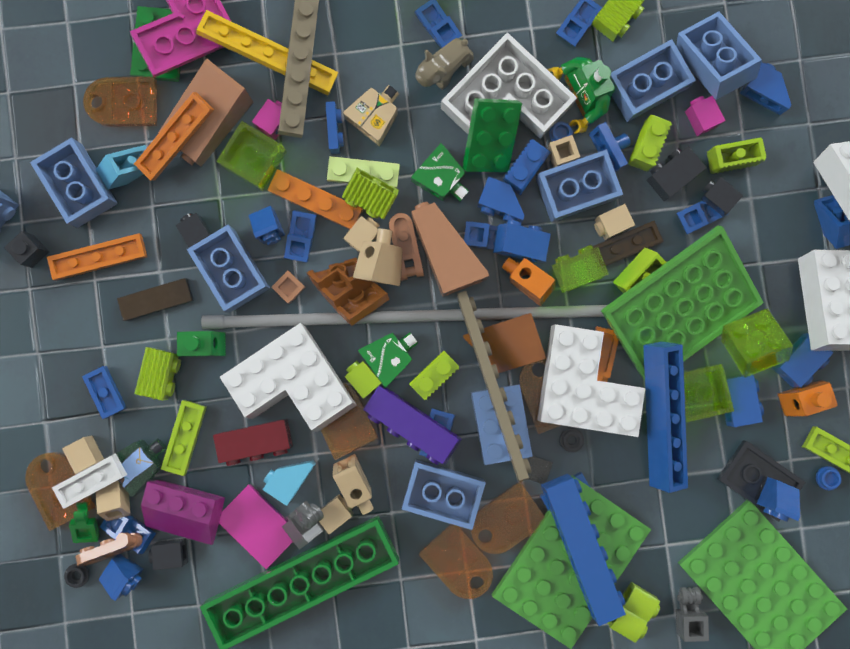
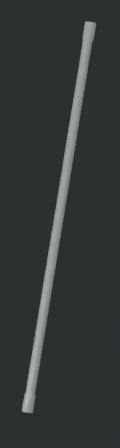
M607 305L480 308L473 312L476 320H507L528 313L532 314L533 319L604 317L601 310ZM461 309L371 312L356 324L464 321ZM339 313L241 316L203 315L201 318L203 330L235 327L296 326L299 323L303 325L349 324Z

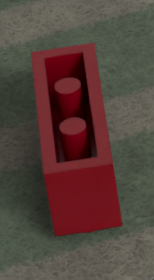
M288 419L213 435L218 463L226 462L227 466L241 463L240 459L247 457L250 458V461L263 459L265 453L273 452L274 456L288 453L287 449L293 447Z

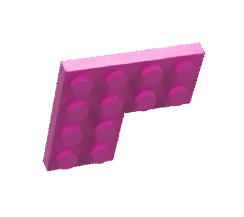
M166 0L173 14L130 31V35L153 78L224 48L196 33V29L206 10L231 21L220 0Z

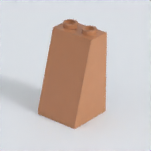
M208 59L204 61L160 129L161 131L192 92H197L214 111L180 150L183 152L180 157L190 165H193L195 162L200 167H202L253 104V100L246 89Z
M428 202L416 205L415 210L412 211V220L442 297L486 281L489 277L488 271L435 203L429 204Z

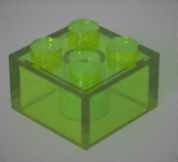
M241 121L216 162L222 168L263 192L287 151L282 144Z
M592 245L579 249V255L570 258L569 254L555 259L556 264L552 265L562 293L609 275L598 247L593 249Z
M768 308L723 325L721 341L744 378L789 361L793 345Z
M711 364L684 371L686 422L734 412L723 364Z

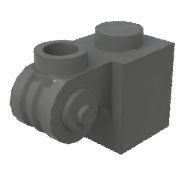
M305 501L286 517L288 522L282 526L300 550L325 530L319 522L324 518V515L317 505L309 504Z
M680 587L677 595L680 609H676V633L684 642L709 641L708 616L699 609V605L703 601V595L698 587Z

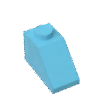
M146 145L105 155L96 168V172L107 190L127 185L143 175L134 163L145 151Z
M311 460L281 466L275 471L271 469L263 481L266 483L263 490L287 506L316 462Z

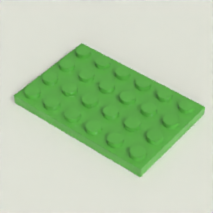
M717 225L611 302L601 312L645 382L643 345L657 342L682 344L684 362L764 302L726 231L722 226Z
M577 479L582 488V492L579 493L582 502L585 501L591 512V515L588 516L590 523L595 524L600 535L597 538L600 547L603 546L607 553L608 560L605 561L607 567L613 570L618 580L651 529ZM549 510L491 595L572 649L591 621L592 616L552 513Z
M747 500L678 562L682 569L754 649H805L847 610L843 603L757 507Z

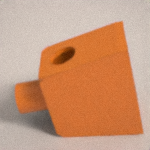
M510 256L502 266L504 270L511 274V283L540 307L555 289V279L525 258L519 263ZM524 275L530 276L528 279L522 278Z
M822 380L810 383L805 387H797L778 393L784 416H809L838 406L830 382ZM794 399L799 403L797 407L794 404Z

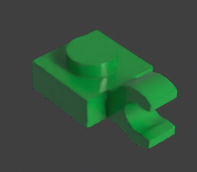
M77 502V511H74V519H71L69 524L73 543L98 542L100 534L96 518H88L89 509L87 502Z

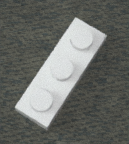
M113 454L52 487L62 508L65 509L125 477L127 473L117 454Z

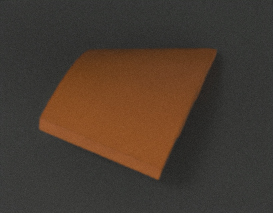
M357 258L331 264L329 269L316 273L313 270L308 271L307 275L316 288L351 326L389 300L387 292L375 282L353 278Z
M531 313L484 328V333L481 334L483 342L488 341L492 355L488 356L491 365L496 364L499 373L546 359ZM469 333L463 335V338L473 347Z

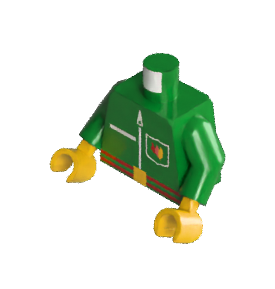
M576 57L561 64L560 68L553 67L547 69L549 72H553L558 80L561 79L562 74L566 75L564 79L570 91L577 97L575 102L582 116H585L584 119H576L570 122V126L579 125L578 130L574 134L586 132L589 123L593 124L608 112L610 97L615 91V87L610 79V68L604 65L601 60L592 62L590 58Z

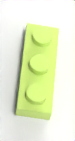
M329 156L327 181L349 183L358 167L396 189L398 187L400 164Z

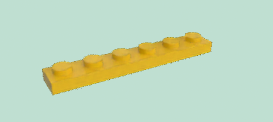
M206 10L196 29L197 35L283 75L286 74L288 48ZM312 60L309 87L329 96L338 72Z

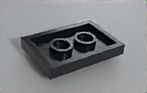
M745 440L741 442L717 478V480L754 504L761 511H764L765 507L757 504L767 477L799 490L806 483ZM767 514V515H769L771 518H773L774 520H776V521H778V522L781 520V519H779V518H777V517H774V516H772V515H770V514Z

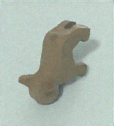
M455 38L434 55L426 50L424 52L425 59L419 64L415 73V79L423 87L436 84L443 90L449 85L454 72L461 64L465 68L474 60L473 52L467 46L468 40Z

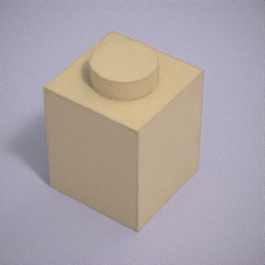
M573 135L549 143V157L553 168L580 159Z
M625 204L599 215L595 219L596 223L594 224L600 237L603 236L604 240L635 226Z
M361 216L343 239L360 253L364 241H376L380 225L370 217L366 220Z
M93 436L83 437L62 448L75 474L104 460Z
M115 481L96 491L97 514L106 521L131 515L129 489L127 487L124 488L119 481Z
M339 494L321 508L324 518L319 522L327 533L331 534L353 516V508H349L345 499Z

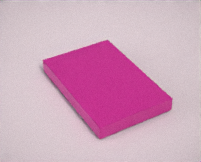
M248 484L221 513L219 524L265 569L293 542L282 528L288 520L251 484Z

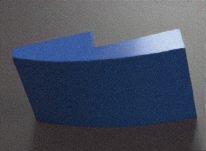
M429 0L414 12L441 48L453 39L462 36L450 16H446L436 0Z
M579 0L556 34L575 47L603 7L593 0Z
M704 201L676 213L686 234L722 218L719 213Z
M293 210L284 258L308 262L317 214Z
M466 221L464 241L469 247L494 250L498 226Z
M131 515L110 521L104 519L100 525V528L115 540L120 533H139L142 536V544L133 549L137 554H144L156 535L153 530Z

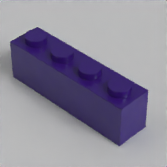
M379 385L363 409L369 413L367 417L377 424L382 422L388 426L387 431L397 438L400 435L408 440L406 444L416 451L421 449L428 454L426 458L436 465L447 463L462 440L461 437L384 386Z

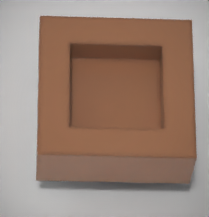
M287 271L271 288L290 304L306 287L290 271Z

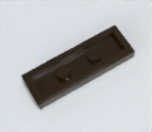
M654 220L588 249L597 270L639 253L644 248H651L664 241Z
M187 278L117 298L123 321H129L194 301Z

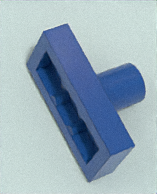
M606 122L598 125L589 133L598 152L607 149L615 172L628 164L621 151L630 146L631 142L627 134L623 133L614 138Z

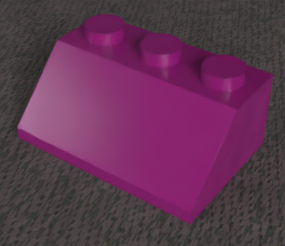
M160 479L149 481L146 484L141 504L145 526L213 545L225 497Z

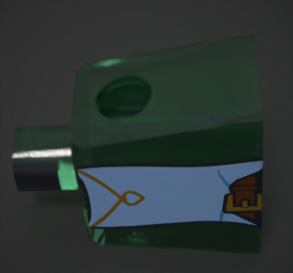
M158 438L150 445L144 440L136 441L115 453L127 473L125 477L118 481L131 497L140 494L146 487L147 482L151 481L161 470L163 462L158 456L167 448Z

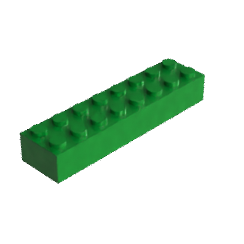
M379 515L207 599L200 606V609L219 649H228L398 565L399 556Z

